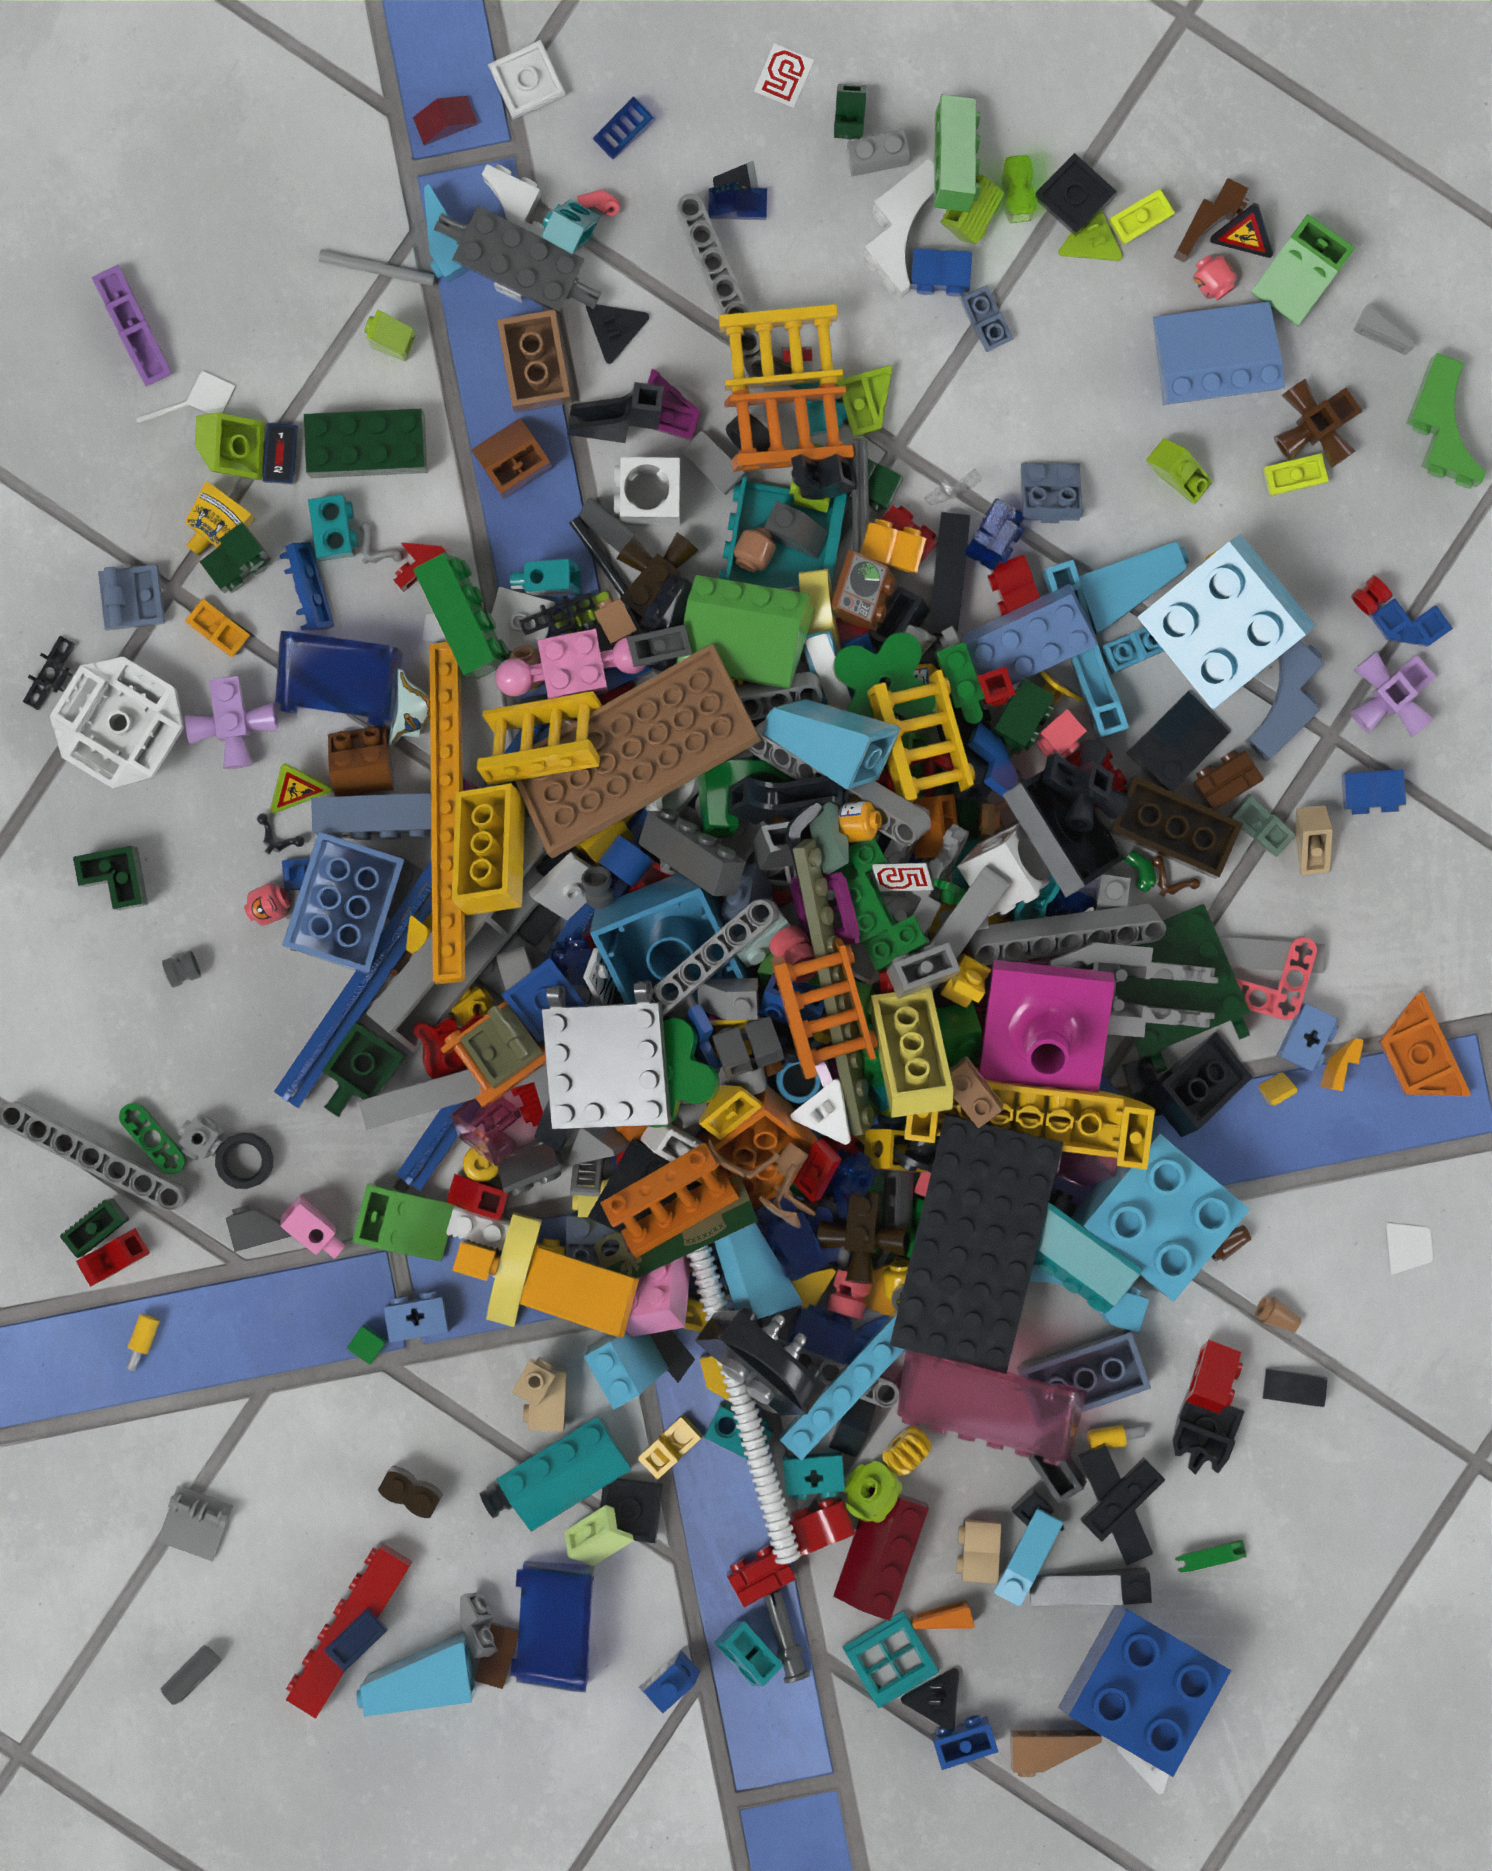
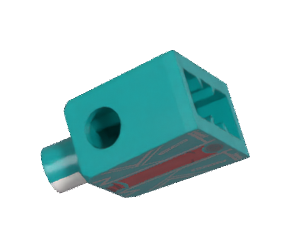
M569 559L525 562L524 571L510 573V585L512 589H525L526 593L535 597L582 595L581 566Z

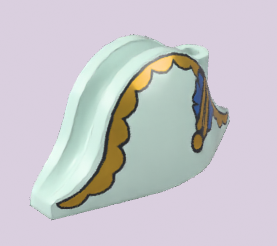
M397 668L396 700L388 745H394L401 736L419 738L420 729L430 720V699L421 688L410 683L400 668Z

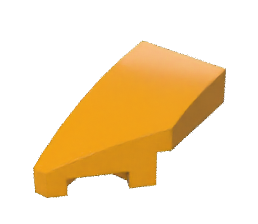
M1353 1038L1329 1058L1320 1087L1343 1091L1348 1063L1359 1064L1363 1039Z

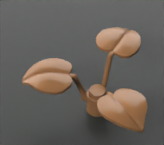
M710 1139L707 1141L706 1144L714 1159L724 1168L744 1178L751 1179L774 1162L778 1163L775 1169L786 1177L780 1188L776 1184L774 1185L778 1193L773 1203L762 1196L759 1197V1200L767 1209L798 1229L801 1227L796 1212H787L781 1209L779 1202L782 1196L800 1210L813 1216L817 1214L818 1203L794 1197L789 1189L794 1176L809 1156L791 1142L787 1144L780 1155L775 1152L766 1162L756 1169L749 1171L726 1160L716 1152Z

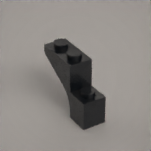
M634 382L631 392L623 397L572 404L567 435L625 443L628 426L658 430L664 386Z
M670 574L662 583L660 591L652 604L647 607L640 624L650 632L683 625L687 600L693 584L688 579ZM678 658L661 661L655 665H647V667L658 675L677 664Z
M747 776L729 786L728 814L755 825L773 815L791 821L795 815L813 802H817L821 806L828 802L838 807L841 806L843 799L842 786L827 776L784 783L764 782Z

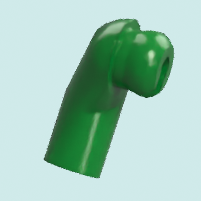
M1132 848L1124 861L1138 870L1137 888L1142 892H1148L1151 887L1155 886L1157 881L1154 865L1150 860Z

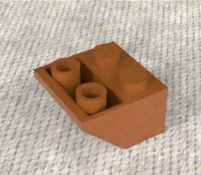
M520 418L471 449L502 499L507 498L552 468L549 459Z
M386 725L328 734L329 775L335 797L394 790L393 767Z

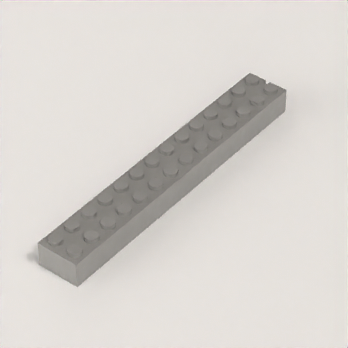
M530 815L525 820L522 907L473 915L465 914V981L446 984H435L433 982L431 932L427 941L411 956L407 965L391 980L387 989L380 997L374 1000L371 1008L366 1013L413 1053L422 1045L420 1039L413 1033L415 1023L424 1021L434 1026L439 1024L539 904L532 899L529 891L544 878L535 867L542 862L547 852ZM575 846L565 851L566 854L570 852L576 856L580 854Z

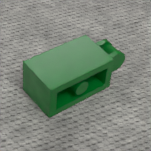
M959 642L934 651L943 676L949 680L951 688L949 696L953 708L957 709L960 707L963 717L967 722L972 724L980 722L983 713L979 700L984 699L965 642Z

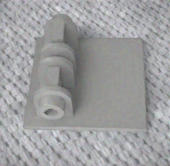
M178 1485L174 1496L170 1499L169 1510L157 1541L213 1562L233 1505Z

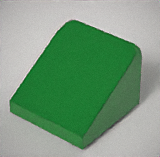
M363 1324L347 1346V1349L371 1365L387 1343V1340Z

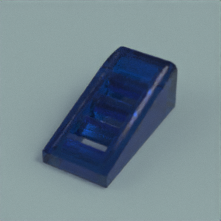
M633 96L592 139L614 160L657 118L637 97ZM633 109L644 118L641 122L631 113ZM625 117L635 126L632 131L622 121ZM616 125L627 135L624 140L613 129ZM607 134L619 144L616 148L605 138Z

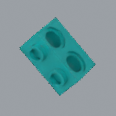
M569 199L562 205L558 204L554 211L550 210L542 223L545 230L541 237L573 254L589 242L601 216Z
M343 494L308 499L316 558L321 562L354 557V548H358V538L356 530L351 531L349 519H354L352 502H347ZM331 506L338 507V517L334 520H327L325 518V511ZM335 535H341L344 538L343 545L338 549H332L329 546L330 539Z
M729 1401L727 1405L720 1403L704 1434V1438L745 1459H749L748 1456L744 1455L746 1448L741 1445L743 1438H740L738 1435L741 1431L736 1428L738 1421L734 1420L733 1417L735 1411L731 1410L733 1404ZM761 1417L762 1422H760V1426H764L765 1430L762 1433L767 1436L765 1443L768 1444L773 1434V1429L768 1427L770 1422ZM721 1418H732L735 1422V1427L731 1431L721 1430L718 1426Z
M734 1621L714 1641V1644L752 1686L764 1687L784 1666L744 1621Z

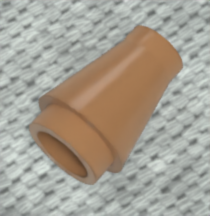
M1263 1297L1255 1311V1316L1260 1319L1261 1323L1288 1330L1291 1333H1295L1301 1324V1317L1295 1315L1276 1297Z

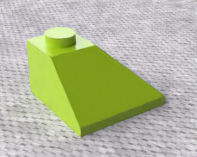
M218 412L196 416L195 446L211 472L262 480L264 421Z

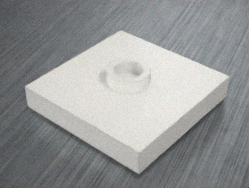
M541 40L488 64L489 70L513 120L566 96Z
M499 587L491 614L497 626L494 632L498 640L502 639L510 652L517 647L526 645L539 650L537 640L547 638L549 627L525 636L519 620L540 612V605L544 604L546 609L555 606L556 602ZM543 616L538 617V622L541 625L545 623ZM534 620L525 622V628L527 630L534 628Z
M570 852L529 891L532 899L565 920H568L586 903L585 889L582 885L581 877L584 871L593 866Z

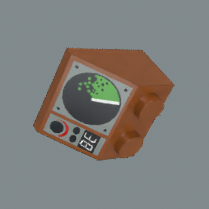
M848 550L831 607L843 623L877 631L879 622L882 623L886 615L887 608L885 602L887 595H891L894 590V575L888 566L855 551Z

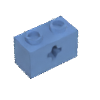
M1302 1003L1300 1011L1293 1019L1276 1056L1309 1072H1313L1314 1068L1319 1069L1326 1055L1323 1049L1327 1041L1332 1042L1338 1031V1026L1335 1025L1338 1018L1307 1003ZM1313 1031L1312 1037L1316 1039L1315 1043H1309L1306 1046L1307 1040L1303 1038L1304 1034H1311Z
M437 1291L419 1294L420 1299L408 1301L407 1296L390 1299L391 1304L384 1307L389 1343L448 1333L451 1329L445 1295L437 1296ZM414 1308H417L418 1313H424V1317L419 1320V1323L414 1318L410 1319L409 1315L414 1312Z

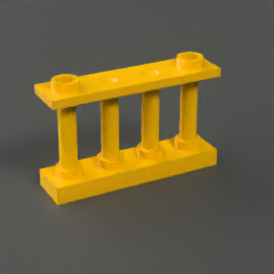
M837 304L718 315L720 333L726 332V336H729L733 379L725 380V391L733 392L741 389L749 390L820 382V384L836 383L837 385L838 380H843L844 374L843 369L833 370L829 326H832V322H837ZM814 324V327L818 328L822 371L804 373L800 337L802 325ZM785 326L789 336L792 374L774 375L770 332L773 331V327ZM755 329V332L759 333L763 377L745 378L741 335L744 334L743 330Z
M942 669L935 671L929 677L930 684L891 692L890 690L887 691L886 683L874 685L867 691L874 719L894 724L901 728L886 762L895 793L910 803L918 798L917 794L920 790L958 781L960 791L962 792L974 785V768L967 761L949 697L951 693L950 683L947 677L943 676ZM932 695L935 696L937 713L904 721L895 719L893 712L895 704ZM942 724L946 741L911 750L903 748L901 740L903 733ZM950 753L954 770L918 779L911 776L909 765L912 761Z
M594 691L484 710L482 716L492 731L495 732L493 753L490 757L478 758L477 770L488 785L598 767L600 756L588 739L590 713L600 708L602 704ZM577 718L576 740L571 743L560 744L562 721ZM550 723L548 746L532 749L534 725ZM522 728L520 751L504 754L507 730Z

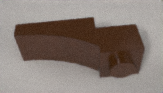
M1227 178L1215 203L1203 199L1174 258L1185 262L1195 244L1211 228L1225 219L1231 221L1236 213L1240 214L1243 212L1249 199L1245 198L1249 188Z

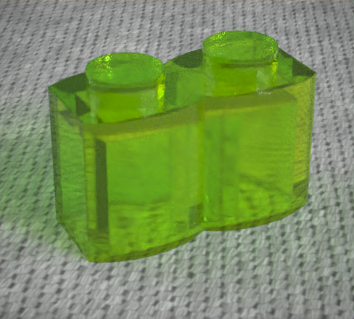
M1028 155L1006 157L1003 165L1001 182L1007 194L1004 209L1010 224L1031 221L1036 209V193L1031 185L1033 166Z

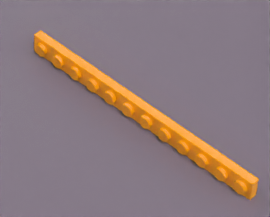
M448 642L429 644L433 982L435 984L465 981V913L452 902L456 792L463 791L462 673Z

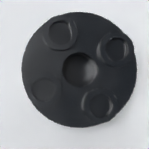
M897 1136L894 1138L893 1154L901 1160L900 1166L904 1169L916 1171L918 1168L931 1173L940 1136H936L935 1143L905 1140L903 1136Z

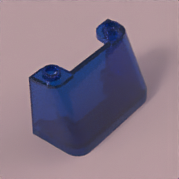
M281 631L275 705L280 706V711L297 714L298 709L308 708L357 715L368 718L367 724L385 726V721L392 722L396 701L397 668L401 669L403 653L399 648L389 645Z
M524 1561L523 1569H517L516 1587H521L517 1658H512L511 1676L516 1677L517 1683L572 1692L587 1691L595 1565Z

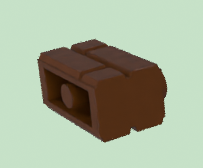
M1236 749L1220 758L1223 764L1215 769L1209 765L1196 773L1198 779L1192 782L1206 807L1215 811L1264 780L1247 751L1244 750L1238 754Z

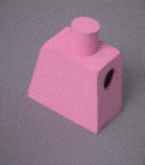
M301 1194L281 1215L280 1227L315 1255L323 1249L335 1259L344 1249L345 1245L334 1236L336 1226ZM314 1229L322 1231L320 1235H313L310 1232Z

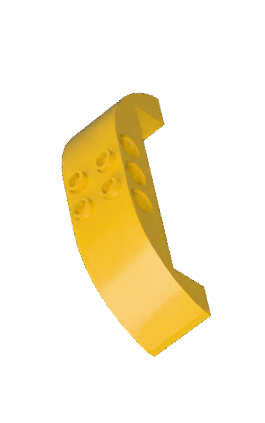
M986 1080L1004 1103L1003 1111L986 1123L1062 1141V1151L1113 1157L1117 1158V1166L1148 1169L1155 1114L1153 1107L1125 1096L1100 1090L1099 1092ZM953 1097V1106L950 1110L907 1115L904 1139L935 1143L936 1136L941 1134L945 1113L968 1119L970 1117Z

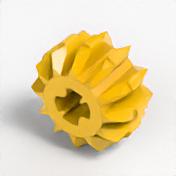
M916 1426L905 1428L903 1432H899L883 1451L882 1457L883 1461L887 1464L886 1466L898 1476L908 1475L922 1463L931 1451L932 1445L931 1441L927 1438L928 1436Z

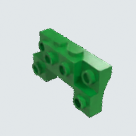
M875 836L870 841L857 842L848 847L849 863L834 872H842L843 877H846L861 934L859 936V943L863 944L875 970L880 971L891 966L893 959L904 954H911L930 944V941L924 936L918 924L919 920L915 915L895 924L872 876L869 874L874 871L872 865L890 863L888 858L883 855L877 843L879 840ZM834 898V904L838 906L837 899Z

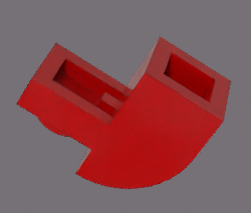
M135 1228L83 1256L76 1263L91 1287L149 1255L150 1252Z

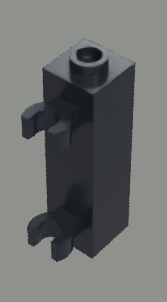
M960 707L957 709L953 708L967 761L972 764L975 772L974 785L966 791L961 792L958 781L953 782L957 800L984 801L992 791L984 783L989 763L967 746L972 729L977 724L967 722L963 717ZM981 708L985 721H991L989 710ZM942 724L936 725L940 741H946Z

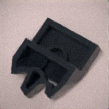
M1186 1393L1176 1419L1172 1440L1175 1456H1182L1186 1452L1190 1453L1188 1468L1195 1475L1206 1461H1210L1212 1470L1219 1473L1230 1458L1236 1442L1234 1438L1245 1411L1230 1405L1217 1414L1186 1402Z

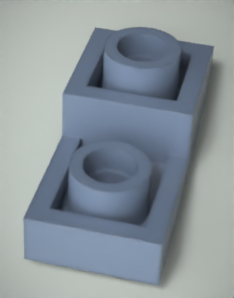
M987 285L959 298L986 352L1013 340L1002 312H999Z

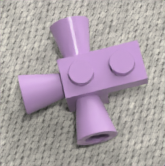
M1377 651L1354 669V671L1377 688L1371 693L1374 699L1350 712L1356 723L1368 734L1373 731L1386 713L1389 716L1398 713L1411 737L1420 732L1434 719L1412 701L1419 694V691L1436 678L1418 655L1414 656L1392 676H1390Z
M239 676L209 680L214 716L185 715L188 741L192 744L217 735V739L222 742L225 741L223 769L252 766L253 764L244 738H251V730L278 731L279 726L275 704L273 702L248 711L244 707Z

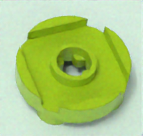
M871 1461L872 1463L867 1465L861 1464L857 1466L849 1475L844 1491L847 1493L848 1503L845 1502L847 1510L853 1516L863 1521L879 1523L886 1518V1515L894 1507L898 1496L902 1492V1483L898 1481L896 1473L885 1464ZM870 1487L875 1488V1492L870 1497V1493L868 1492V1490Z

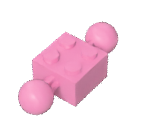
M596 629L537 640L541 658L540 664L529 666L525 661L517 658L505 660L496 670L495 681L500 691L508 696L523 695L530 689L532 683L545 681L548 699L594 691L595 695L608 693L604 669L617 667L624 673L636 674L645 669L646 666L633 667L627 643V637L630 636L620 639L615 644L613 650L600 652Z

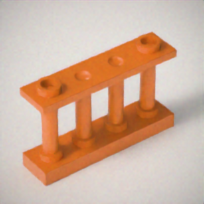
M836 383L820 384L819 388L762 393H750L748 389L733 391L732 395H729L724 401L725 408L737 407L742 450H739V454H736L731 460L732 472L793 467L791 458L800 454L816 462L834 454L851 460L854 457L853 445H843V441H840L835 399H840L846 393V386L836 387ZM823 400L828 443H826V447L815 448V445L811 443L806 401ZM794 402L799 445L797 449L786 450V447L782 446L777 404ZM766 405L771 446L767 452H757V449L753 448L748 406Z
M841 938L834 939L838 952L799 964H786L782 955L770 959L801 1070L806 1079L818 1076L815 1066L820 1065L821 1061L865 1048L869 1059H876L874 1049L878 1048V1042L874 1030H868L850 965L855 963L851 946H845ZM838 964L842 965L845 981L801 994L799 991L794 992L792 981H795L796 977ZM849 992L853 1009L810 1022L807 1019L802 1021L799 1010L804 1009V1005ZM857 1020L861 1037L818 1050L816 1048L810 1049L807 1038L812 1037L813 1033Z
M507 1001L498 1006L500 1010L508 1005ZM489 1014L461 1033L459 1030L453 1032L444 1040L446 1045L440 1048L445 1054L455 1050L481 1086L479 1088L481 1094L475 1098L482 1107L491 1105L546 1064L545 1047L541 1043L538 1045L544 1053L542 1056L494 1089L460 1041L463 1036L490 1018Z
M704 1142L600 1202L613 1228L622 1222L627 1227L621 1233L635 1258H638L735 1202L739 1197L725 1172L717 1176L713 1174L712 1170L718 1168V1165L707 1144ZM702 1177L705 1183L691 1191L687 1189L686 1185ZM675 1192L679 1198L665 1206L660 1203V1200ZM648 1207L653 1212L639 1221H636L634 1218L636 1214Z

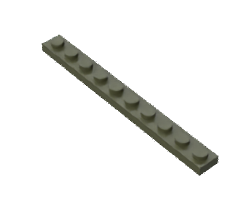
M805 839L793 848L814 955L815 958L838 952L834 940L838 939V937L834 934V913L827 899V880L823 877L820 866L822 863L821 851L817 848L815 839ZM841 964L818 970L821 987L845 980ZM844 993L824 999L827 1016L850 1010V995ZM855 1022L830 1028L833 1045L857 1037ZM857 1050L836 1057L852 1136L863 1135L874 1122V1111L869 1105L867 1095L869 1086L862 1071L863 1056L861 1051Z

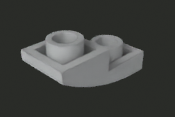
M702 430L681 451L725 495L735 487V484L742 480V476H746L744 471L732 472L731 459Z
M481 1593L463 1594L460 1597V1610L468 1646L474 1658L490 1657L498 1649L494 1643L493 1634L485 1626L486 1623L493 1619L489 1611V1604Z

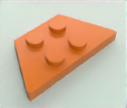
M1423 991L1416 993L1379 1040L1403 1093L1406 1095H1471Z

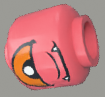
M1208 255L1195 265L1198 270L1193 275V281L1205 298H1215L1217 301L1235 288L1233 283L1237 278L1236 273L1223 256L1212 259Z
M268 883L248 893L247 904L244 905V909L251 921L255 920L261 926H267L285 918L291 904L282 886L277 887L273 883Z

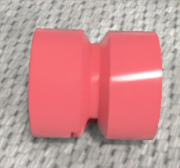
M789 926L780 930L770 941L769 950L773 956L782 955L786 964L792 963V965L815 959L811 941L799 926ZM818 971L796 977V980L792 982L803 983L805 981H808L811 978H813L818 973Z
M837 1269L833 1282L836 1292L830 1293L826 1309L863 1320L867 1307L864 1298L870 1295L873 1284L846 1282L847 1271Z

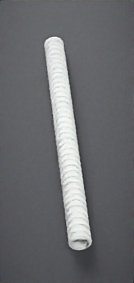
M708 1245L686 1255L687 1258L691 1259L689 1266L694 1269L692 1271V1276H696L694 1283L699 1286L697 1294H701L702 1297L699 1300L700 1303L704 1304L702 1311L707 1314L705 1321H709L715 1312L728 1311L726 1309L728 1302L723 1299L725 1292H721L720 1289L723 1285L718 1282L720 1275L716 1274L715 1271L718 1268L717 1265H713L715 1257L710 1254L712 1247H708ZM722 1369L720 1373L725 1376L723 1383L728 1386L725 1390L726 1393H730L728 1400L733 1403L731 1410L735 1411L733 1417L734 1420L738 1421L736 1428L741 1431L738 1435L740 1438H743L741 1445L746 1448L744 1455L749 1458L746 1462L748 1465H751L749 1472L754 1476L751 1479L753 1483H756L754 1490L759 1493L757 1495V1500L761 1501L759 1507L761 1510H764L762 1517L767 1520L764 1524L766 1528H769L768 1536L772 1537L770 1545L774 1546L772 1551L774 1555H777L775 1562L777 1564H787L796 1561L801 1557V1553L796 1550L799 1546L797 1542H794L795 1534L791 1533L793 1526L789 1524L790 1516L786 1515L788 1508L783 1505L785 1503V1498H781L783 1491L778 1488L780 1481L775 1478L778 1474L777 1471H773L775 1464L770 1460L772 1453H768L770 1446L765 1443L767 1436L762 1433L765 1430L764 1426H760L762 1419L757 1416L759 1409L755 1408L756 1399H752L744 1383L735 1381Z

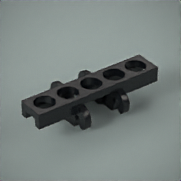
M588 592L570 600L567 595L563 596V603L546 609L544 604L540 605V612L519 620L524 635H529L546 627H552L553 632H551V635L555 637L570 630L576 633L578 624L577 622L574 623L572 618L589 609L596 608L591 598V593ZM587 598L589 606L580 608L579 601ZM571 604H574V605H575V607H576L575 612L573 611V608H572V605H571ZM555 608H559L562 611V617L557 620L552 617V611ZM541 616L545 620V623L542 625L538 622V617ZM565 619L568 620V625L557 629L555 623ZM534 620L535 627L527 630L524 625L525 622Z
M59 636L48 656L43 653L40 654L47 661L37 678L29 674L28 678L34 682L23 700L25 704L39 710L51 687H54L53 691L55 693L58 690L64 692L61 686L67 676H73V674L69 673L70 668L66 667L64 670L62 667L74 648L75 643ZM62 642H67L68 646L65 652L61 653L58 647ZM54 655L61 656L59 662L53 659ZM47 668H53L55 671V675L51 679L46 678L44 675V671ZM61 671L62 674L60 675L58 681L56 682V684H53ZM38 684L44 686L43 691L38 690ZM38 693L40 696L37 702L32 704L30 697L32 694Z

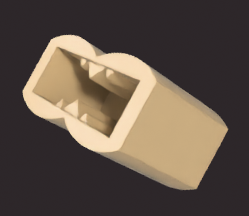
M965 1519L964 1526H959L958 1544H963V1556H957L956 1574H962V1581L998 1584L1001 1541L1000 1521Z

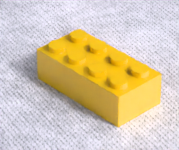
M511 783L456 792L452 902L466 915L522 907L525 802L521 793Z

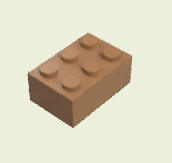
M555 309L498 319V330L514 413L572 403Z

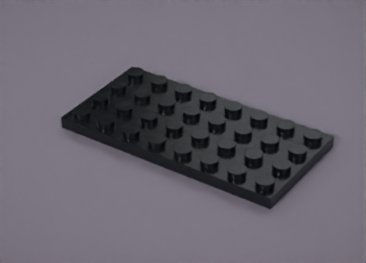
M945 1113L890 1346L1007 1374L1063 1147L1062 1141L988 1123L978 1128L971 1119Z

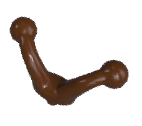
M1159 855L1153 858V865L1159 868V881L1157 885L1162 889L1159 893L1161 896L1164 897L1167 893L1175 895V893L1186 887L1191 889L1199 888L1200 881L1197 878L1174 885L1168 884L1163 858Z

